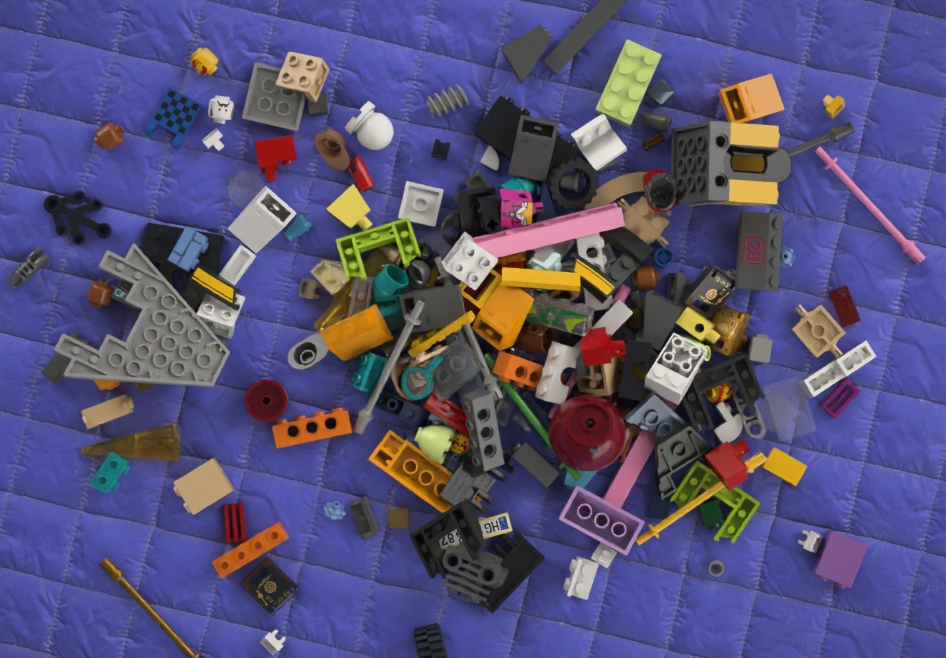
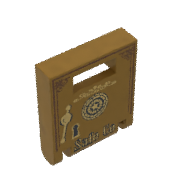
M722 305L710 319V322L715 325L713 330L721 335L719 340L725 342L723 348L716 347L718 341L715 345L707 339L701 341L704 346H709L712 351L733 358L750 320V315Z

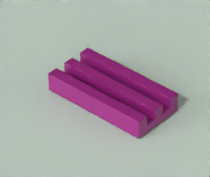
M845 378L823 401L820 407L832 419H835L861 391ZM846 384H847L848 387L846 388V390H845L829 407H827L826 405H827V404L846 386ZM851 390H853L854 392L848 397V399L833 413L832 409Z

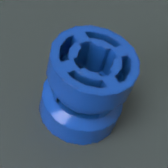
M661 248L653 255L655 265L660 268L669 266L674 260L673 252L668 248Z

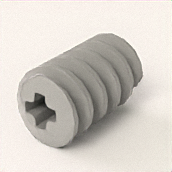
M458 84L455 85V91L449 87L448 94L442 90L441 97L435 93L434 100L427 96V106L434 120L435 113L442 117L441 111L449 114V108L456 111V105L463 108V102L469 106L466 94Z

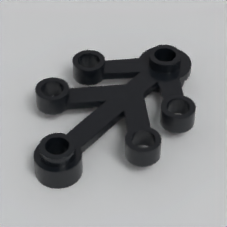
M76 191L74 194L63 198L57 195L48 196L44 201V208L53 215L56 233L59 236H66L68 234V228L63 225L61 213L68 217L73 233V242L77 245H82L85 242V237L80 232L78 222L95 230L100 238L106 239L111 236L112 228L109 224H98L81 215L93 210L100 211L103 208V203L100 200L95 199L91 203L70 209L64 205L75 201L84 202L86 199L84 192ZM79 193L83 195L81 200L77 199V194ZM53 201L57 202V206L55 208L51 207V203ZM95 202L100 204L98 209H95L93 206ZM60 227L65 228V232L63 234L59 233ZM106 227L108 233L103 235L101 231ZM77 236L82 237V241L80 243L76 242Z

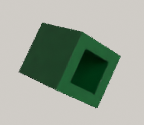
M717 499L702 502L697 506L704 527L714 529L720 527V523L724 522Z

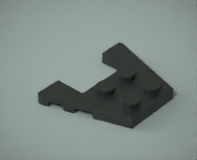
M687 423L654 443L659 497L663 500L677 491L670 475L698 457L703 456L708 467L705 455L714 450V448Z

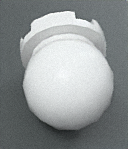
M368 101L360 109L362 113L357 119L352 117L345 126V129L349 134L356 132L357 140L362 146L370 150H380L390 144L394 134L393 125L387 116L382 113H375L374 109L376 106Z

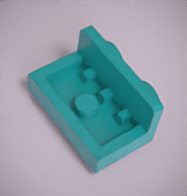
M110 452L90 484L105 494L111 491L114 492L120 484L118 480L121 475L125 476L129 471V463L131 461L126 457H120L114 452Z

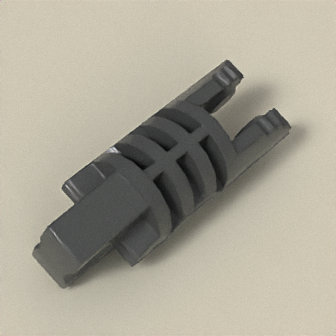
M37 247L12 272L6 283L16 290L19 286L25 284L50 257L48 254L42 255L44 252L42 247Z

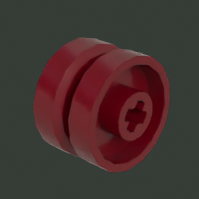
M260 380L248 389L245 395V406L248 413L254 419L261 422H271L281 418L286 413L289 406V395L281 383L274 380ZM265 397H268L270 399L269 404H264Z

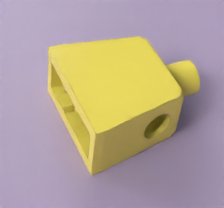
M351 185L327 208L329 213L350 229H353L358 224L365 231L373 225L366 217L371 210L354 185Z
M687 307L675 322L700 341L707 339L715 345L721 337L720 334L713 330L715 325L690 307ZM700 324L704 326L703 332L699 330Z

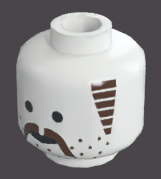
M215 95V98L209 101L208 116L214 118L215 123L225 124V120H231L233 117V101L230 100V97Z

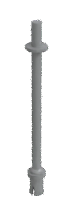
M441 256L436 257L434 261L441 275L437 277V280H443L445 286L453 285L450 279L452 274L444 269ZM467 322L463 325V329L483 373V385L493 394V400L497 401V398L499 400L504 397L497 384L498 379L491 375L471 325Z
M418 300L412 313L405 314L404 318L407 323L365 409H361L358 412L359 417L352 428L355 433L364 434L368 422L373 419L372 410L414 325L421 324V320L418 317L424 307V302Z

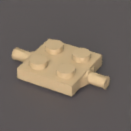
M643 196L631 206L623 198L621 201L625 206L620 201L617 203L625 210L623 215L624 228L634 233L648 245L657 241L665 248L666 246L661 240L666 245L669 244L661 234L670 222L649 208Z
M801 304L794 308L802 318L791 330L812 355L818 358L822 353L830 350L836 358L840 357L839 355L843 353L836 344L846 333L821 304L810 312H807Z

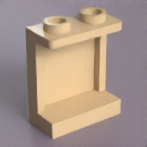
M215 457L173 482L175 493L178 497L182 496L185 501L183 505L186 511L193 515L235 490Z

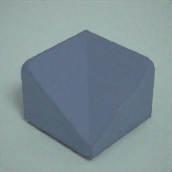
M662 78L647 92L659 107L675 93Z

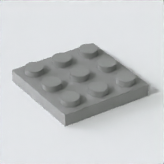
M254 63L242 119L298 132L306 95L304 92L277 87L276 81L281 68Z

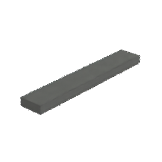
M601 0L543 60V63L557 75L628 0Z

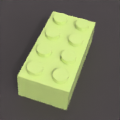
M627 39L594 112L599 115L603 113L606 118L630 127L662 55Z

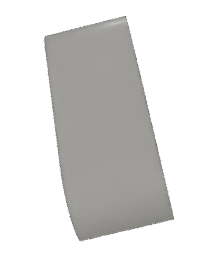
M736 386L733 390V397L746 432L753 439H761L766 434V428L756 401L752 405L755 408L754 414L751 417H746L745 410L747 407L744 400L739 399L738 393L740 391ZM755 425L761 427V431L757 435L752 434V428Z

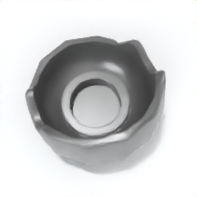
M414 260L405 268V273L409 277V284L414 289H422L429 284L431 270L425 262Z

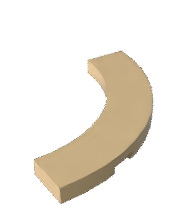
M647 172L622 175L603 184L596 190L597 194L591 199L592 202L590 204L587 203L584 209L588 210L609 205L619 197L644 191L643 177Z

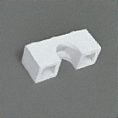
M552 341L535 397L559 405L565 402L569 387L561 383V373L567 367L576 368L577 358H579L581 350Z

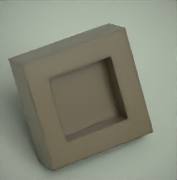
M302 278L298 297L312 300L319 299L320 295L315 294V288H322V285L315 280Z

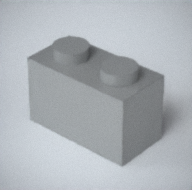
M754 334V337L748 338L746 353L749 361L769 363L773 340L768 339V335Z

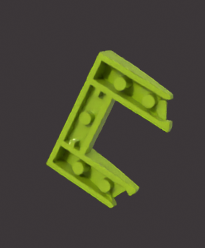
M409 217L336 239L347 279H350V277H361V280H367L360 253L397 242L405 268L410 265V261L415 257H420L421 253Z
M695 459L676 488L677 491L671 496L670 501L675 500L680 509L692 501L702 487L708 490L720 480L711 469ZM724 487L714 495L732 508L713 539L719 541L720 537L731 538V543H734L761 503L738 487H734L730 491Z

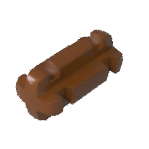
M659 132L658 135L655 134L648 138L646 142L643 141L642 146L645 151H649V148L652 149L659 145L661 141L664 142L665 137Z

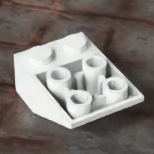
M265 185L227 229L257 254L297 213Z
M673 332L646 375L644 388L679 405L708 350Z

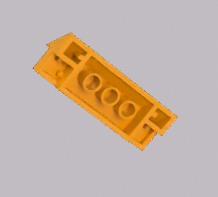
M389 430L368 460L440 513H444L452 508L451 505L438 497L453 473L432 461L412 443L403 440ZM476 496L475 500L479 503L482 500L478 496Z

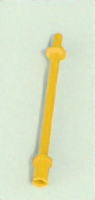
M761 450L748 460H743L748 468L746 472L752 474L755 468L768 461ZM719 481L654 527L652 524H649L650 529L636 538V542L640 546L654 535L658 539L660 531L725 486Z

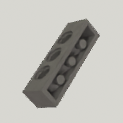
M481 388L462 395L464 401L462 406L466 413V427L469 430V445L472 448V462L474 466L485 472L503 465L504 459L493 394Z

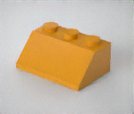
M376 304L334 323L320 332L328 349L342 361L349 360L393 339Z

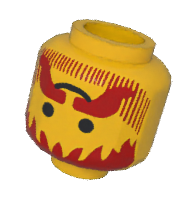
M200 47L190 56L192 59L190 65L201 76L206 74L210 76L218 69L216 67L218 58L208 48L202 49Z
M730 381L705 391V397L712 403H719L729 399L732 394Z
M456 429L453 438L449 439L452 441L449 450L463 456L471 449L469 437Z

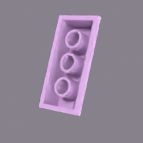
M578 485L570 494L558 516L559 520L626 556L645 521Z

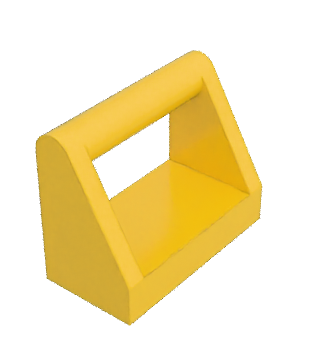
M493 269L490 271L493 277L476 299L464 292L467 284L462 281L459 283L461 294L480 309H482L502 280V276Z

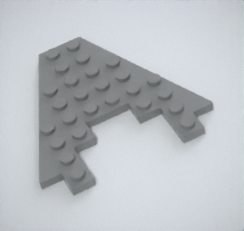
M132 244L125 258L107 250L98 269L132 285L125 303L141 310V313L126 342L107 334L99 351L63 333L53 351L71 360L63 377L213 388L230 351L135 244Z

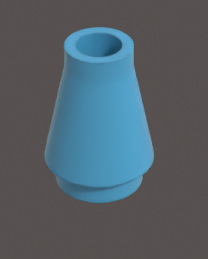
M304 214L297 215L289 228L284 232V235L290 241H293L298 236L309 231L313 224Z

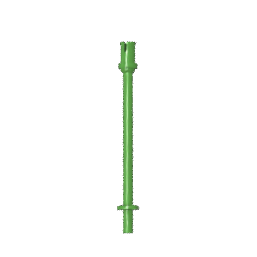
M488 352L484 355L491 375L498 379L499 375L492 373L496 361ZM498 379L551 448L549 433L513 386L508 382ZM563 463L559 466L560 469L565 466L575 481L582 477L577 470L569 468Z

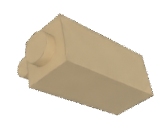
M124 394L82 410V419L87 429H91L133 413L135 405L133 399Z

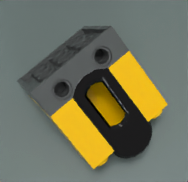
M706 121L672 129L671 176L676 180V185L678 186L675 206L721 204L758 207L777 204L779 196L777 185L784 183L788 179L792 168L788 152L778 146L780 138L779 126Z

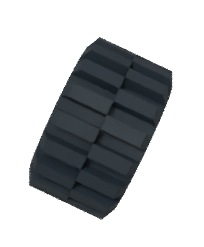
M438 623L414 628L413 634L418 658H448L443 634Z

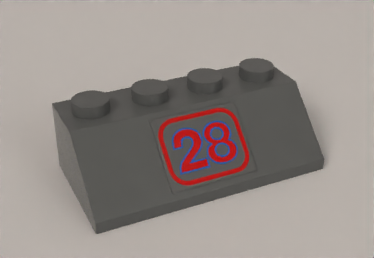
M740 211L735 278L736 289L778 292L783 215Z

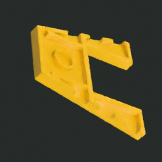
M470 310L445 328L432 329L424 335L422 333L419 334L410 344L411 348L408 353L414 358L429 349L436 342L445 339L452 332L455 333L460 330L461 326L467 322L469 324L473 322L475 315Z

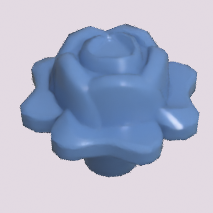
M786 245L781 247L780 267L783 269L787 266L791 267L793 260L796 258L793 254L794 250L787 248Z
M452 451L450 454L446 453L443 461L445 468L454 473L463 460V456Z
M338 501L328 502L323 507L325 517L330 520H342L343 516L346 515L344 505H340Z

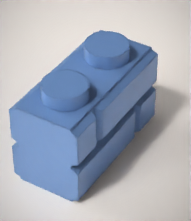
M186 226L167 260L190 273L191 269L194 270L199 264L200 260L197 258L200 253L206 251L209 245L207 242L208 238Z

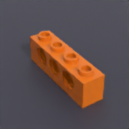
M499 351L492 373L499 375V380L509 383L511 379L514 380V385L524 388L526 384L528 385V390L536 392L544 366ZM561 373L560 380L564 385L567 374Z
M341 407L332 409L333 413L325 415V411L313 413L314 417L306 418V415L295 417L293 422H288L287 419L276 421V425L272 426L276 449L353 433L349 410L344 411V408ZM328 418L335 419V428L330 429L326 426ZM309 422L317 424L316 432L311 433L308 431L307 425ZM291 426H296L299 430L296 437L291 436L288 432Z
M281 521L215 559L212 561V564L222 579L284 542L290 536Z

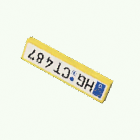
M508 512L479 520L484 539L513 531ZM456 529L440 539L439 543L443 551L447 550L448 545L457 547L462 539Z

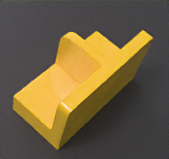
M775 447L772 448L768 455V461L760 465L762 468L794 486L798 484L807 468L805 464Z

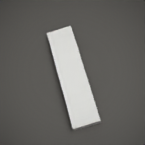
M618 300L591 329L606 327L607 334L612 335L633 312L623 302ZM582 340L578 341L573 348L581 350Z
M864 341L798 383L807 398H813L874 359L876 355L868 342Z

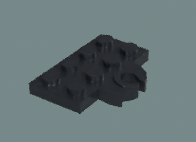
M494 186L456 191L458 210L450 213L444 219L441 226L443 230H447L451 226H454L456 229L452 236L442 235L450 247L456 244L464 232L472 238L492 234L482 230L480 227L476 209V198L496 195ZM490 221V223L487 224V226L490 227V225L493 224V221Z
M148 222L143 254L150 262L160 264V272L170 284L173 285L174 282L172 278L173 273L180 271L182 272V279L179 281V286L187 285L189 283L188 279L194 270L191 269L189 273L167 260L184 228ZM196 231L206 236L209 243L204 253L201 252L197 258L200 260L199 264H203L215 273H218L224 236Z

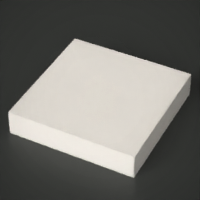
M406 181L398 219L409 217L410 222L435 227L444 190Z

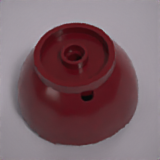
M580 395L571 398L556 410L550 421L549 442L553 452L560 462L575 470L597 471L604 469L617 460L625 445L626 427L623 417L614 405L601 397ZM591 423L593 428H587L586 424ZM596 448L597 452L592 453L590 449Z

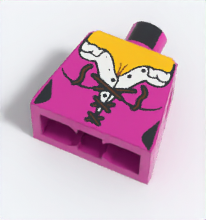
M500 189L499 215L501 231L530 226L532 224V214H543V202L533 203L530 192Z

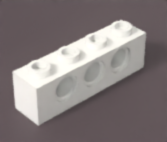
M595 233L575 238L578 255L605 273L604 267L607 266L606 255H602L601 248L605 247L603 236ZM594 248L597 251V256L589 258L586 254L587 249ZM583 287L586 312L610 309V305L613 304L612 295L602 304Z

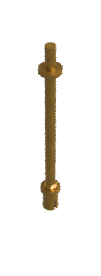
M109 557L100 563L99 566L111 577L110 580L118 582L189 658H199L198 656L202 653L198 652L195 654L123 577L122 569H118Z

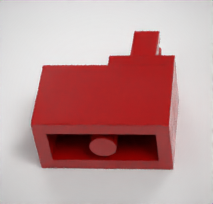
M293 136L255 141L258 166L261 174L266 173L268 183L276 182L274 172L279 171V163L286 166L294 164L293 161L298 160Z
M606 327L587 329L582 332L581 353L585 367L612 363V358L626 355L624 341H612L611 335L607 334Z
M744 440L731 445L727 441L705 455L708 467L728 491L748 479L746 472L748 468L744 461H740L743 455L749 452L748 445Z

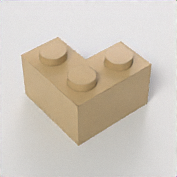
M618 357L612 358V363L589 366L590 373L583 378L577 376L576 373L578 390L580 392L611 395L615 392L617 381L621 382V374H618Z

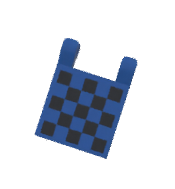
M169 87L144 131L152 136L158 124L175 133L176 137L172 141L171 146L175 150H179L203 105Z

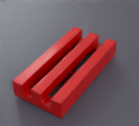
M244 502L224 504L227 543L247 541ZM230 507H232L234 538H231ZM236 507L240 509L242 537H238Z

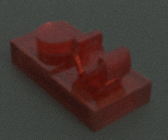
M847 285L828 292L842 328L861 321Z

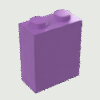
M829 529L812 572L817 574L816 578L824 582H827L828 579L834 581V586L841 589H845V587L851 588L868 545Z

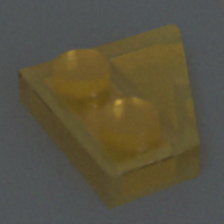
M323 259L310 271L334 298L354 281V277L347 279L343 264L333 263L327 259Z

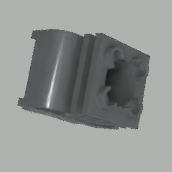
M460 541L458 548L448 545L443 557V565L446 569L456 573V577L447 574L446 578L454 582L450 584L444 581L443 585L448 587L447 591L462 596L464 593L466 594L464 598L478 604L480 600L486 602L487 598L479 596L480 592L487 595L490 593V591L482 588L483 585L495 589L503 585L509 570L501 566L503 559L489 552L478 551L479 558L476 561H472L462 541ZM494 574L493 579L489 581L490 575Z

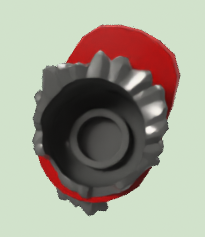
M663 169L648 171L643 177L644 197L647 204L660 217H670L673 213L671 209L677 201L676 193L678 192V186L676 185V180Z

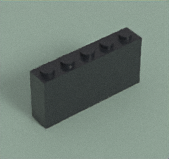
M500 95L474 131V135L511 161L521 115L529 116L530 112L522 106L520 108L515 106V101L510 97ZM558 131L548 172L552 171V166L555 163L558 164L561 159L575 157L579 151L576 149L577 145L575 143L560 138L561 134Z

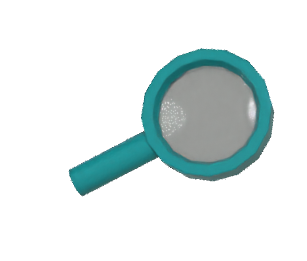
M437 354L426 368L418 366L405 371L401 384L404 393L410 399L419 400L430 395L433 390L431 373L443 360L442 356Z

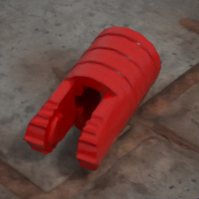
M357 155L353 161L350 160L348 169L359 192L362 193L373 188L375 184L362 157Z

